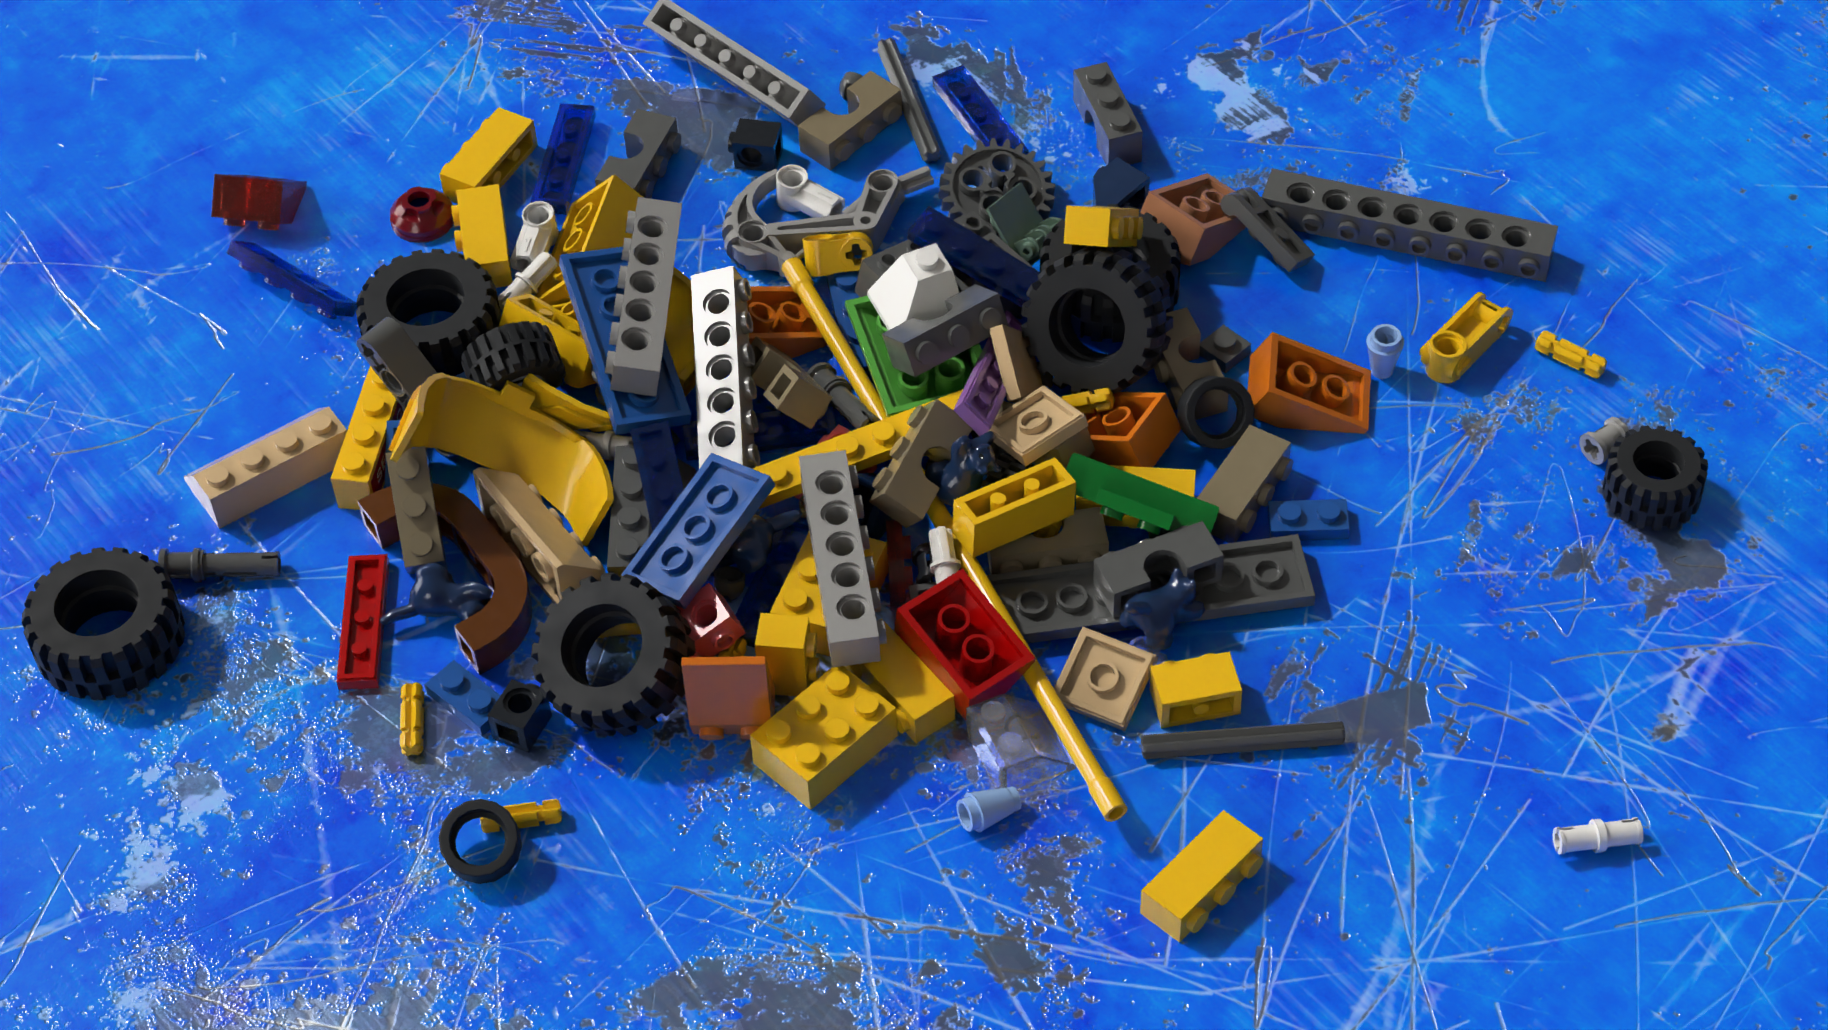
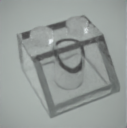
M1001 694L966 708L967 737L996 789L1013 786L1017 791L1076 769L1075 763L1039 703Z

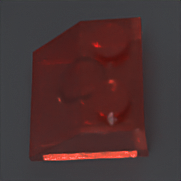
M214 174L211 217L224 218L223 225L245 227L246 220L258 222V229L279 230V224H292L305 193L307 181L242 174Z

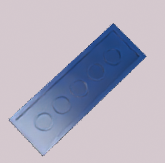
M623 247L561 254L559 266L615 435L690 424L691 412L665 337L656 396L610 390L612 374H605L608 351L616 352V345H610L609 340L612 322L620 323V317L613 316L616 293L624 294V289L617 288L620 265L628 266L629 262L621 260Z

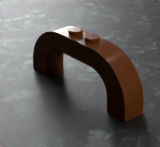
M433 483L436 512L442 536L450 539L458 547L493 592L492 598L482 610L454 625L460 651L477 673L481 675L507 659L519 647L529 630L532 619V601L527 577L517 547L511 541L508 543L504 541L497 522L492 517L486 518L472 500L464 494L450 487ZM391 486L380 489L358 500L364 526L380 547L384 549L398 542L400 536Z

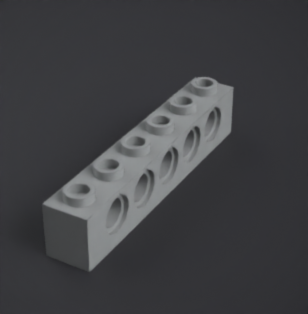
M658 0L643 22L659 38L796 127L826 105L811 90L670 0Z
M638 197L636 212L628 211L625 233H631L632 239L624 238L621 260L629 262L628 266L620 265L617 288L624 289V294L616 293L613 316L620 317V323L612 322L609 340L610 345H616V352L608 351L605 374H612L610 390L656 396L682 203Z
M734 266L691 275L699 469L711 453L751 469L760 466V454L754 441V433L758 432L759 426L752 399L757 397L756 385L751 377V366L755 365V355L749 343V333L753 332V321L747 305V301L752 298V293L748 280L742 278Z
M846 450L799 456L801 484L832 668L881 661L880 644H887L884 619L876 620L875 612H881V603L878 587L870 588L869 581L875 580L873 557H865L864 550L870 549L867 525L859 526L858 519L864 518L861 495L854 496L853 489L859 488L856 465L848 466Z

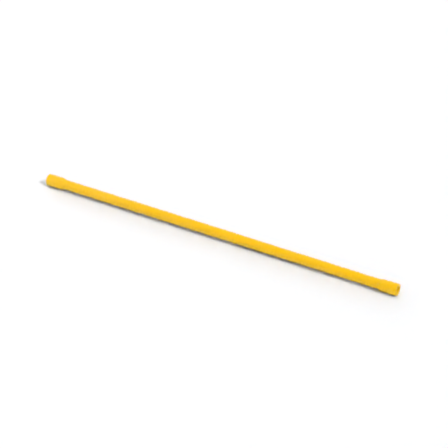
M797 257L787 259L781 267L784 276L793 291L800 297L860 401L880 420L887 418L878 392L814 287V282L802 261ZM935 496L927 514L935 528L945 526L952 531L953 518L944 503L940 502L938 497ZM952 533L956 559L961 561L960 569L963 568L1033 654L977 558H973ZM1035 659V662L1023 674L1024 679L1088 785L1089 793L1105 820L1113 822L1120 819L1128 810L1125 802L1111 779L1105 775L1039 662Z

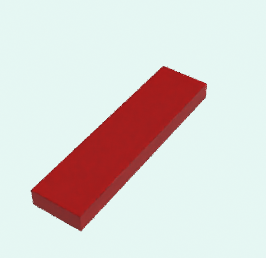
M388 554L349 556L336 680L339 690L379 688L384 625L381 624L380 619L385 615L390 565Z

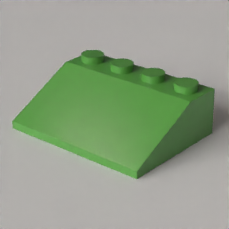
M868 296L845 301L847 313L887 417L964 389L982 352L980 343L917 377H913L893 367L882 337V333L888 331Z

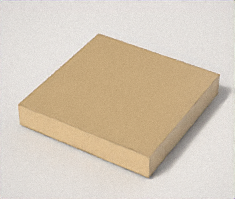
M1001 324L990 328V335L1002 382L1006 389L1007 400L1016 403L1043 386L1039 370L1036 368L1038 366L1036 357L1034 355L1030 358L1026 347L1031 345L1029 337H1023L1022 331Z
M1041 386L999 413L989 431L995 434L994 443L1024 466H1027L1089 425L1083 413L1046 386Z
M1082 627L1054 689L1065 708L1125 731L1150 678V666L1156 665L1158 658L1153 653Z

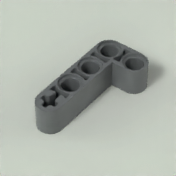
M385 317L357 340V347L362 356L404 410L416 388L422 385L428 377L437 373L401 325L390 317ZM434 448L437 452H439L441 455L445 457H451L453 455H456L438 448Z

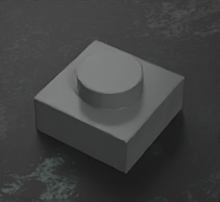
M1224 324L1200 342V356L1207 361L1215 360L1220 370L1224 373H1227L1251 353V343Z

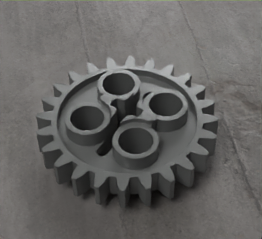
M991 138L990 146L985 147L980 140H977L976 150H973L968 145H964L962 155L954 152L952 163H945L944 174H941L938 197L942 199L941 210L949 211L948 222L975 211L994 229L986 209L1018 183L1022 182L1041 219L1046 220L1050 216L1055 199V184L1051 183L1052 172H1044L1045 160L1034 162L1035 151H1031L1026 155L1023 154L1024 144H1019L1015 149L1010 148L1009 139L1005 140L1003 146H998L995 138ZM997 169H1002L1006 172H1000ZM967 185H974L976 186V188H972ZM996 231V232H997V236L1002 240V238L1000 237L998 231Z

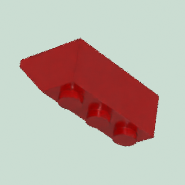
M963 568L897 608L894 632L952 692L955 708L965 721L999 701L1035 662L1036 658Z

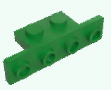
M1078 453L1071 455L1066 468L1067 472L1076 481L1075 495L1102 505L1099 513L1122 521L1124 514L1139 519L1137 527L1157 535L1160 534L1161 528L1174 531L1181 526H1190L1201 521L1204 522L1211 534L1219 513V507Z

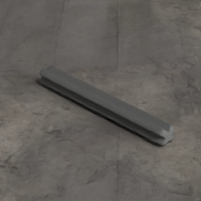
M892 38L881 39L877 44L879 56L890 82L901 89L902 111L922 160L926 163L937 162L941 157V149L897 44Z
M1336 720L1149 734L1141 737V753L1145 759L1341 745L1345 741V728L1342 721Z

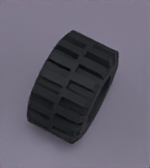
M521 321L496 327L471 342L461 356V364L467 379L500 392L507 380L522 387L524 378L529 373L554 388L559 387L566 376L565 367L552 333L546 325H541L539 322L529 323V321Z
M1641 426L1638 432L1631 429L1625 433V437L1619 436L1615 440L1614 447H1611L1603 480V496L1605 502L1610 503L1609 509L1614 514L1620 513L1621 520L1624 522H1635V527L1644 529V526H1650L1652 530H1661L1662 526L1672 529L1678 526V522L1684 524L1688 522L1691 514H1696L1699 509L1708 474V461L1704 459L1705 453L1702 448L1695 447L1696 441L1690 436L1687 438L1682 437V432L1676 429L1671 432L1665 430L1666 427L1657 426V429ZM1647 476H1655L1664 480L1653 479Z

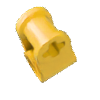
M862 232L818 234L802 239L805 267L811 277L859 271L862 260L873 255L872 240ZM853 244H859L860 249L864 250L862 251L861 258H855L854 253L850 252L852 251Z

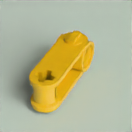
M1477 292L1420 348L1419 355H1421V362L1425 364V371L1428 377L1439 383H1452L1460 379L1472 364L1505 332L1512 319L1513 310L1508 306L1502 308L1487 300L1484 293Z

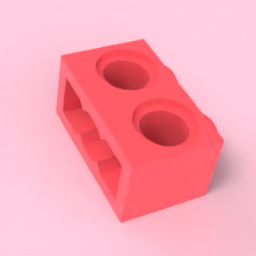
M710 583L698 591L686 609L676 606L681 611L680 615L688 621L692 630L688 636L695 641L696 653L689 657H714L722 650L731 647L737 639L746 633L727 601Z

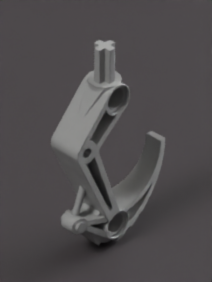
M928 166L899 177L888 169L875 170L868 175L861 196L839 215L766 224L755 211L762 198L770 191L776 189V173L778 171L774 169L747 185L733 200L732 205L726 212L722 227L724 247L727 255L732 260L744 265L746 270L757 271L764 269L777 271L782 277L785 276L781 267L787 259L792 257L804 258L802 239L807 236L862 232L872 240L874 253L879 249L900 205L904 202V195L934 184V179ZM853 244L852 251L850 252H853L854 255H862L864 250L860 249L859 244Z

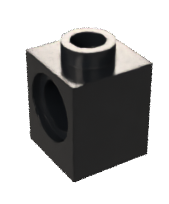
M740 118L736 132H731L728 140V152L733 153L735 168L766 172L777 169L783 151L781 123Z
M511 679L487 715L494 740L526 752L530 751L552 717L550 703L544 698L539 690V686L531 683L524 684Z

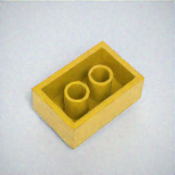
M808 532L770 613L809 616L810 632L817 633L816 653L830 656L810 532ZM869 538L870 549H865L864 555L865 557H873L875 580L869 581L870 588L878 587L880 591L889 572L887 542Z
M844 666L831 667L750 734L753 764L811 810L898 736L896 707Z

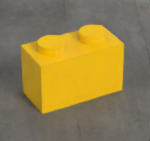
M760 613L755 640L756 656H766L775 685V695L798 696L810 686L811 681L815 682L819 677L820 661L818 657H815L817 633L810 632L809 616Z
M1230 651L1218 654L1208 653L1200 657L1180 661L1169 660L1150 666L1149 690L1161 729L1241 714L1242 688Z

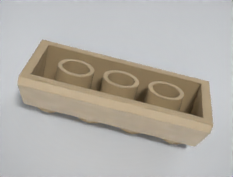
M329 406L317 408L183 477L220 529L333 471L347 429Z
M481 467L473 470L481 512L486 518L492 517L497 522L502 538L506 543L510 541L514 543L521 555V563L524 569L553 603L557 605L563 599L561 592L569 586L574 589L581 587L580 580L593 576L598 581H601L600 576L605 573V570L596 556L589 557L578 535L575 532L569 533L564 528L562 519L554 508L548 509L543 504L542 497L533 484L528 486L515 473Z

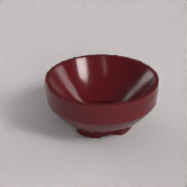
M420 186L413 187L399 196L390 209L392 230L401 239L409 242L422 243L436 240L453 227L454 222L451 209L453 204L449 197L441 191L432 188H421ZM426 198L429 200L426 205L421 207L410 205L416 199Z

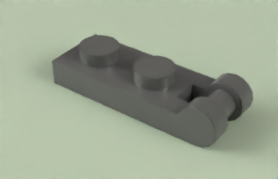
M1245 187L1222 198L1221 209L1229 216L1235 215L1248 228L1249 234L1256 241L1261 242L1273 255L1275 262L1288 272L1307 265L1315 256L1312 250L1252 188Z

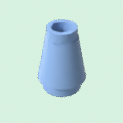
M1381 324L1374 327L1368 334L1366 343L1372 375L1379 379H1386L1393 374V370L1404 347V338L1397 327L1390 324Z
M1010 786L1007 788L967 792L964 798L957 801L956 809L960 823L966 831L975 830L982 832L1015 811L1020 810L1022 803L1017 789Z

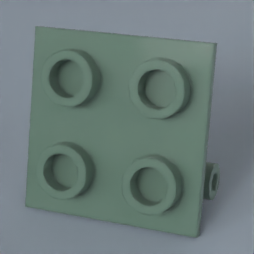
M1022 182L1018 183L986 209L992 226L998 231L1002 240L1031 266L1040 259V250L1043 248V241L1050 231L1052 232V228L1062 220L1061 218L1050 217L1043 221Z

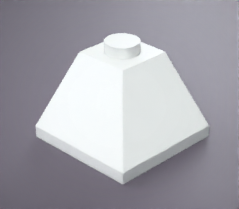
M934 243L902 254L867 291V296L886 328L890 330L913 317L919 320H932L948 313L945 300L958 294L959 289L950 264L938 245Z

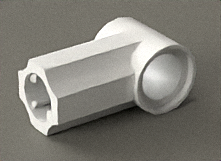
M786 165L776 173V203L784 211H802L815 218L839 215L845 207V198L809 180L807 171L801 166Z
M532 202L525 206L522 211L523 226L510 258L511 267L520 273L541 252H549L550 247L556 243L559 236L554 209L547 202Z

